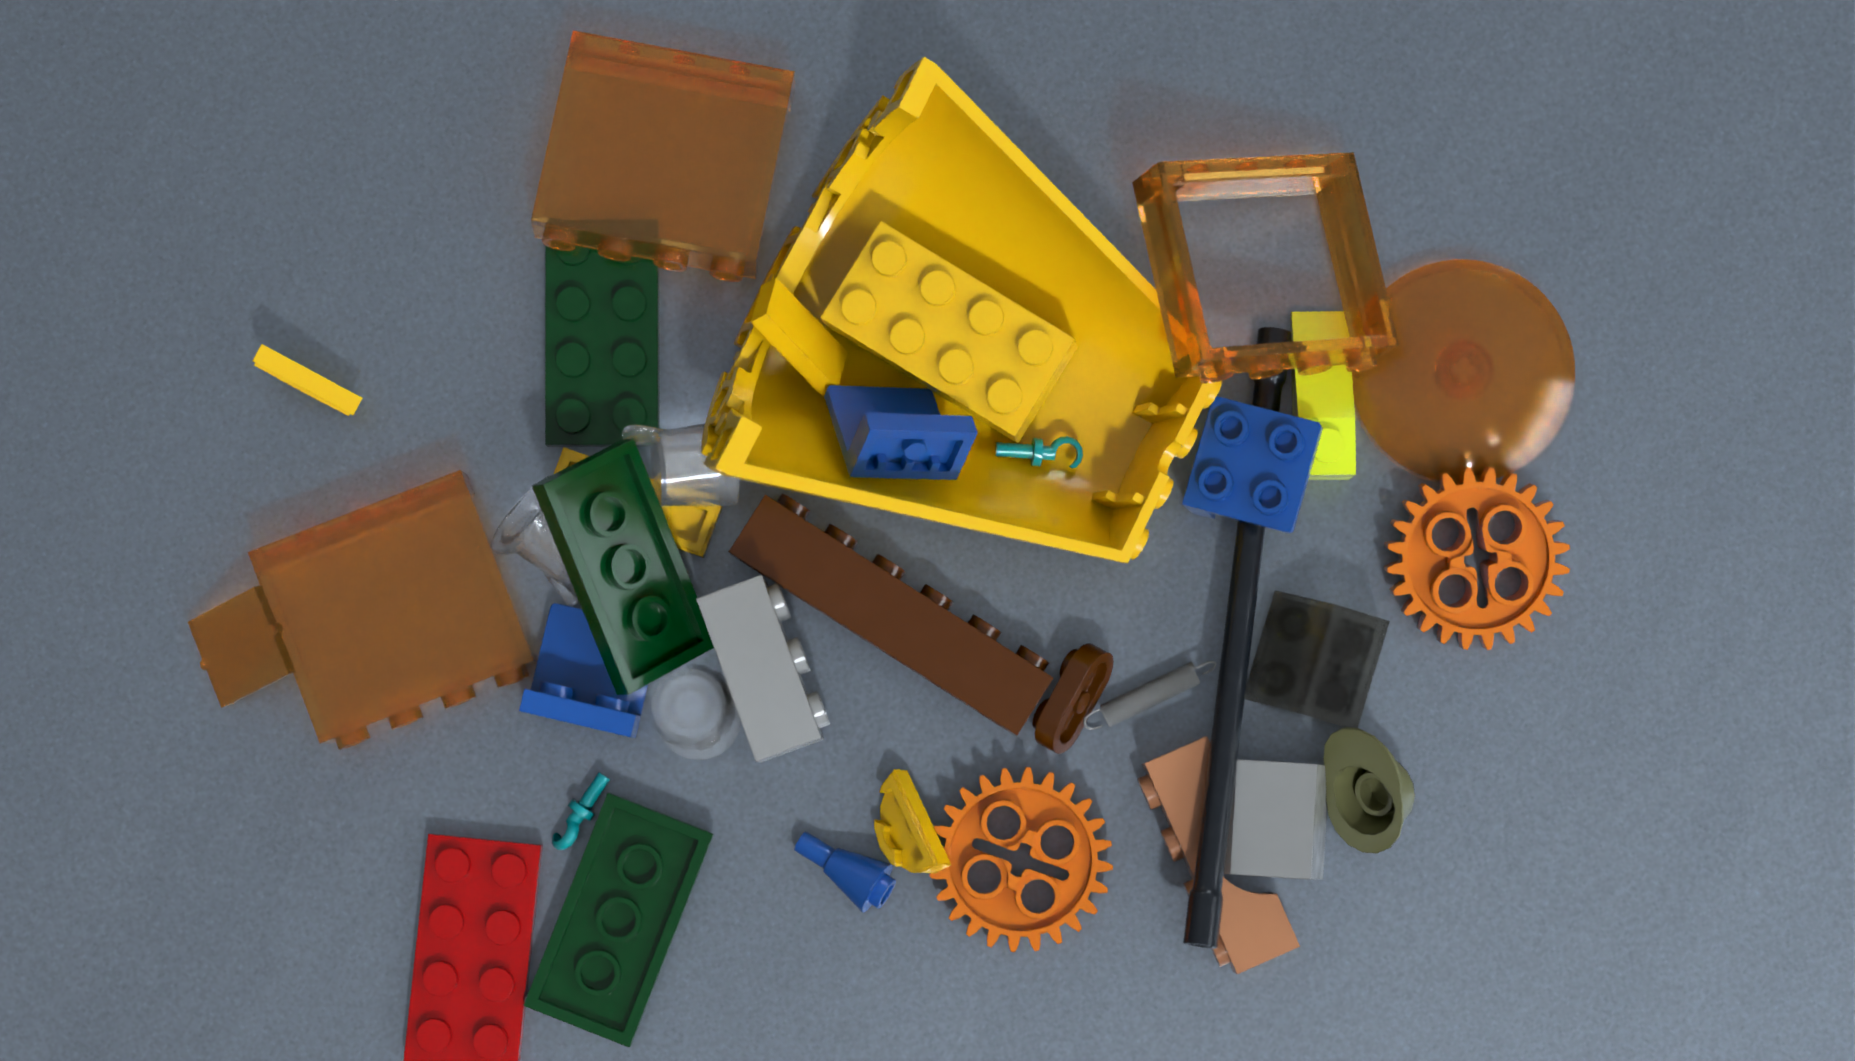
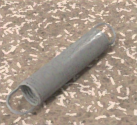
M1190 661V663L1179 668L1177 667L1172 672L1169 671V673L1167 672V674L1159 676V678L1157 677L1149 681V683H1144L1139 688L1136 687V689L1134 688V690L1126 692V694H1121L1116 699L1114 698L1103 703V705L1101 704L1100 709L1089 713L1084 719V727L1089 730H1096L1103 726L1101 724L1098 727L1090 728L1086 725L1087 718L1095 712L1101 711L1108 726L1111 727L1116 725V723L1139 714V712L1149 709V707L1152 708V706L1172 698V696L1174 697L1185 692V690L1187 691V689L1195 687V685H1200V680L1194 669L1213 663L1214 666L1210 670L1202 673V675H1205L1214 670L1216 662L1207 661L1199 666H1195Z

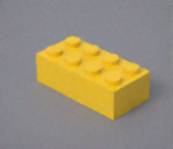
M882 221L879 222L820 317L828 328L1016 443H1019L1078 348L1075 338Z

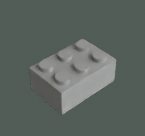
M759 575L697 598L696 600L755 761L762 763L824 740L821 728L830 725V721L819 692L807 693L801 675L810 672L811 669L800 640L797 637L788 640L782 621L790 619L791 615L778 583L768 586L765 578Z

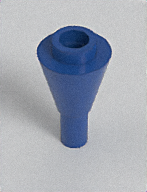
M807 831L801 835L795 845L794 851L824 869L823 872L862 913H865L871 906L880 909L895 887L896 879L890 876L893 865L841 848L834 849Z

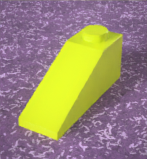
M1348 311L1291 312L1292 416L1318 422L1323 428L1308 480H1350L1356 475V433Z

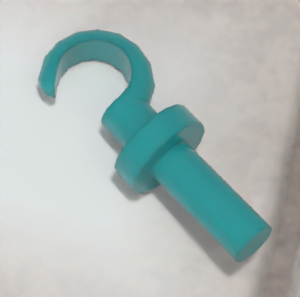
M1068 436L1057 438L1050 446L1043 445L1042 438H1033L1032 444L996 442L995 456L1030 459L1031 466H1041L1042 460H1055L1058 447L1064 443H1069L1076 450V458L1069 467L1076 468L1082 461L1083 449L1076 439Z
M598 772L579 801L572 798L569 802L568 807L572 809V812L566 819V832L562 838L559 833H554L552 836V844L555 849L561 851L569 848L578 837L579 825L583 819L591 821L596 813L591 808L611 780L603 773Z

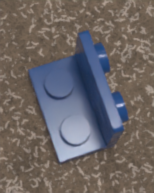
M830 385L827 387L824 395L849 477L957 480L978 434L972 416L940 415L934 394L930 389Z
M1217 396L1208 411L1182 505L1193 514L1215 519V515H1220L1276 531L1292 533L1295 529L1322 434V426L1315 421Z
M554 603L550 607L531 689H524L519 711L636 738L649 684L629 695H617L583 610Z

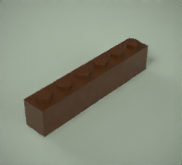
M782 493L776 502L767 495H764L730 548L729 553L731 556L775 584L778 583L786 591L1014 736L1018 735L1053 680L1052 676L1044 672L1049 664L1048 661L1023 645H1020L1016 653L1012 652L997 642L1002 632L974 614L968 623L948 611L954 602L927 584L923 586L920 592L905 584L901 579L906 571L885 557L877 554L871 562L853 551L858 541L836 526L829 524L826 530L822 531L805 519L809 515L810 510L789 496Z

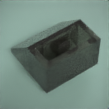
M1275 590L1247 679L1245 700L1338 729L1344 727L1358 728L1390 621L1336 604Z

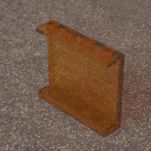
M573 30L531 217L534 237L542 239V243L545 246L561 251H573L576 246L597 249L599 255L615 261H629L631 256L654 260V265L669 271L683 272L687 270L688 266L709 270V274L712 277L728 282H740L743 277L756 279L758 273L757 260L788 111L791 112L795 93V71Z
M462 470L248 552L320 744L336 742L338 750L355 746L371 739L368 732L369 728L389 721L392 730L409 725L424 718L421 711L423 707L441 700L445 709L463 704L477 697L474 690L475 687L495 680L498 689L530 677L526 667L537 664V655L531 651L474 502L473 496H475L472 485L468 475Z

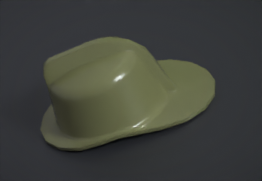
M1344 727L1330 735L1324 745L1323 760L1326 776L1328 816L1335 831L1349 846L1361 852L1377 854L1391 848L1400 837L1403 821L1413 808L1415 800L1414 783L1408 771L1395 760L1394 755L1374 735L1359 728Z

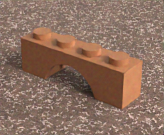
M1207 736L1143 763L1142 766L1146 775L1137 779L1150 810L1160 806L1169 825L1168 828L1161 830L1160 833L1173 862L1184 859L1192 880L1183 883L1188 897L1193 888L1210 751V741ZM1223 877V907L1218 948H1211L1220 967L1229 963L1232 971L1239 974L1300 947L1276 893L1245 891Z

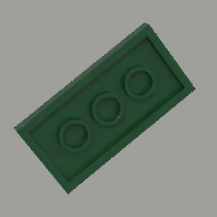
M658 220L545 221V445L547 447H609L620 440L634 439L637 446H660Z
M634 439L620 440L532 485L617 695H629L714 648L696 600L697 595Z
M607 793L523 1006L630 1048L714 834L612 793Z

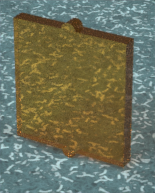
M262 585L255 586L188 621L202 657L200 666L203 670H207L221 708L230 706L296 672L281 636L283 626L280 623H276Z

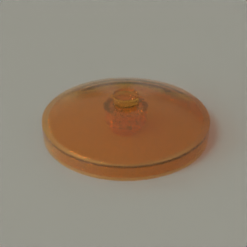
M1470 259L1439 261L1417 268L1400 277L1388 286L1366 311L1358 325L1350 349L1355 413L1366 435L1376 448L1398 467L1415 476L1439 483L1440 472L1448 473L1455 483L1460 482L1462 466L1471 468L1476 481L1480 480L1485 466L1495 469L1496 479L1525 466L1537 457L1556 436L1567 416L1574 393L1575 359L1573 347L1565 324L1556 308L1536 286L1524 277L1509 269L1484 261Z

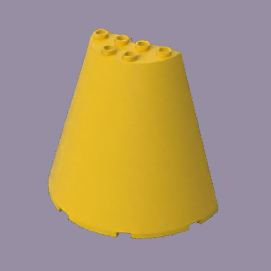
M922 57L898 78L891 99L882 95L848 139L813 192L812 197L816 201L811 204L802 228L794 226L791 229L762 285L777 278L848 352L839 386L928 389L828 328L820 318L879 222H884L1075 338L1077 350L1017 444H1032L1033 438H1042L1043 445L1050 446L1059 437H1072L1080 443L1083 449L1081 463L1076 468L1069 467L1076 458V450L1069 443H1064L1058 447L1055 460H1042L1041 466H1031L1030 459L995 456L996 442H1016L933 392L940 415L972 416L978 432L957 480L849 477L825 398L751 324L760 291L759 288L734 341V345L741 349L735 353L733 357L735 361L729 373L725 371L721 373L710 404L701 445V453L707 456L704 465L718 474L1119 563H1128L1130 559L1134 560L1137 558L1146 545L1149 530L1145 527L1154 508L1159 509L1171 493L1174 480L1167 475L1172 459L1174 456L1182 459L1189 453L1198 435V430L1194 428V425L1202 408H1208L1220 391L1222 379L1218 378V375L1225 360L936 63L926 57Z

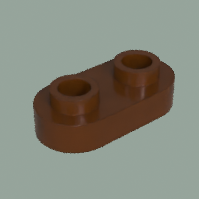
M1087 643L1079 649L1071 650L1066 655L1060 667V679L1050 698L1045 699L1039 705L1033 717L1032 725L1035 729V740L1038 744L1057 754L1064 753L1074 744L1084 727L1085 717L1093 711L1110 679L1114 663L1111 653L1091 643Z

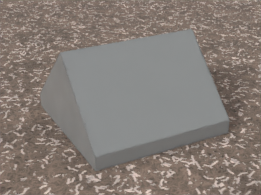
M1237 759L1224 874L1307 880L1323 879L1327 822L1325 765Z

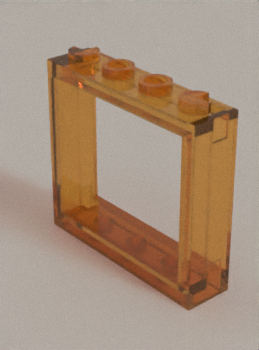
M1354 152L1157 162L1132 182L1176 378L1199 376L1200 383H1214L1232 377L1233 373L1248 372L1250 379L1257 380L1273 377L1282 373L1285 369H1297L1298 375L1308 376L1325 372L1331 369L1332 366L1346 365L1348 372H1358L1378 366L1376 359L1399 345ZM1316 194L1350 337L1210 347L1178 202Z

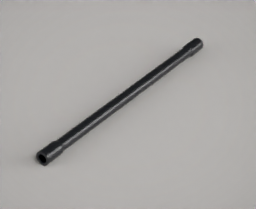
M1275 327L1258 329L1253 368V406L1280 412L1282 387L1287 377L1292 333L1288 330ZM1239 520L1237 522L1194 881L1188 898L1183 944L1212 949L1218 948L1223 907L1222 883L1265 536V527Z

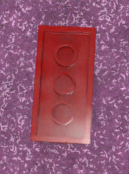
M428 834L403 1061H520L526 1007L523 1005L528 992L543 845Z

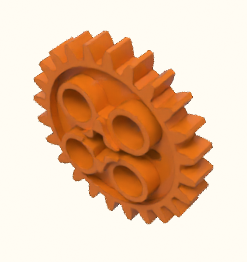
M1462 466L1460 482L1455 483L1448 473L1440 472L1439 484L1441 489L1435 492L1424 483L1419 484V490L1424 501L1420 505L1406 499L1402 501L1404 508L1411 515L1408 522L1392 519L1390 522L1396 530L1402 533L1401 540L1384 543L1385 548L1399 554V560L1385 565L1384 571L1399 574L1402 580L1395 583L1389 589L1390 593L1394 596L1408 594L1410 598L1402 606L1401 612L1406 616L1415 614L1418 611L1423 612L1417 624V628L1422 632L1429 630L1436 623L1439 624L1437 640L1443 644L1451 638L1454 631L1458 632L1459 647L1466 650L1470 647L1474 635H1478L1483 648L1487 650L1492 649L1494 633L1498 632L1506 642L1513 644L1515 643L1513 626L1519 624L1527 631L1534 632L1535 627L1529 615L1535 610L1543 615L1550 616L1552 612L1543 601L1545 595L1562 596L1564 593L1557 585L1552 583L1553 575H1564L1570 572V568L1555 562V555L1570 550L1569 544L1553 541L1552 535L1559 532L1565 526L1564 522L1560 520L1546 521L1544 519L1554 505L1551 501L1543 500L1536 504L1531 503L1537 491V487L1534 484L1529 483L1518 492L1515 491L1517 474L1508 472L1501 482L1496 484V473L1493 467L1485 466L1480 480L1476 481L1471 468ZM1469 508H1475L1477 514V545L1480 549L1489 552V559L1481 561L1479 566L1487 599L1486 606L1482 608L1477 605L1478 580L1476 569L1464 563V556H1469L1474 551L1471 530L1467 522V510ZM1509 511L1515 522L1514 530L1507 539L1494 541L1488 531L1489 521L1497 512ZM1453 518L1459 528L1456 542L1447 548H1437L1432 540L1434 525L1441 519ZM1515 567L1520 573L1521 585L1513 595L1500 597L1495 589V579L1503 569ZM1452 574L1460 575L1465 582L1463 597L1456 603L1444 604L1438 594L1441 581Z
M1025 767L1021 781L1013 783L1007 768L1001 770L1000 785L995 787L982 775L979 777L982 791L979 795L975 796L963 787L959 790L966 804L962 810L954 806L945 805L944 810L954 820L951 827L934 826L936 833L946 839L943 848L951 863V866L937 873H929L930 878L947 880L948 886L941 890L936 898L938 901L955 899L957 905L953 908L948 918L953 921L967 914L971 918L966 930V935L969 937L975 934L981 927L988 929V947L992 948L1000 934L1008 937L1010 952H1016L1020 937H1028L1034 951H1039L1041 934L1046 932L1057 944L1062 943V935L1059 926L1066 923L1072 929L1079 932L1082 930V927L1075 914L1080 909L1091 914L1097 913L1098 910L1088 899L1090 892H1108V888L1096 881L1095 878L1097 872L1113 870V865L1098 860L1097 852L1112 846V843L1109 840L1095 839L1093 832L1099 829L1105 821L1103 818L1086 820L1084 814L1093 801L1088 798L1077 804L1071 802L1070 798L1075 788V784L1072 782L1063 787L1060 792L1053 790L1054 773L1048 772L1039 785L1033 783L1031 767ZM1000 806H1008L1015 810L1020 820L1019 829L1016 834L1004 840L992 836L987 828L988 815L993 809ZM1056 825L1068 829L1073 839L1072 849L1069 854L1059 859L1046 856L1040 844L1044 831ZM980 838L1017 851L1021 843H1027L1030 845L1029 855L1031 857L1068 871L1069 876L1066 880H1059L1030 868H1024L1020 876L1010 873L1012 864L1009 861L973 848L972 841ZM980 860H989L995 863L1001 874L997 887L986 893L977 892L972 889L967 879L968 870L971 865ZM1036 879L1048 882L1054 893L1053 902L1050 907L1041 912L1028 910L1021 900L1024 886Z

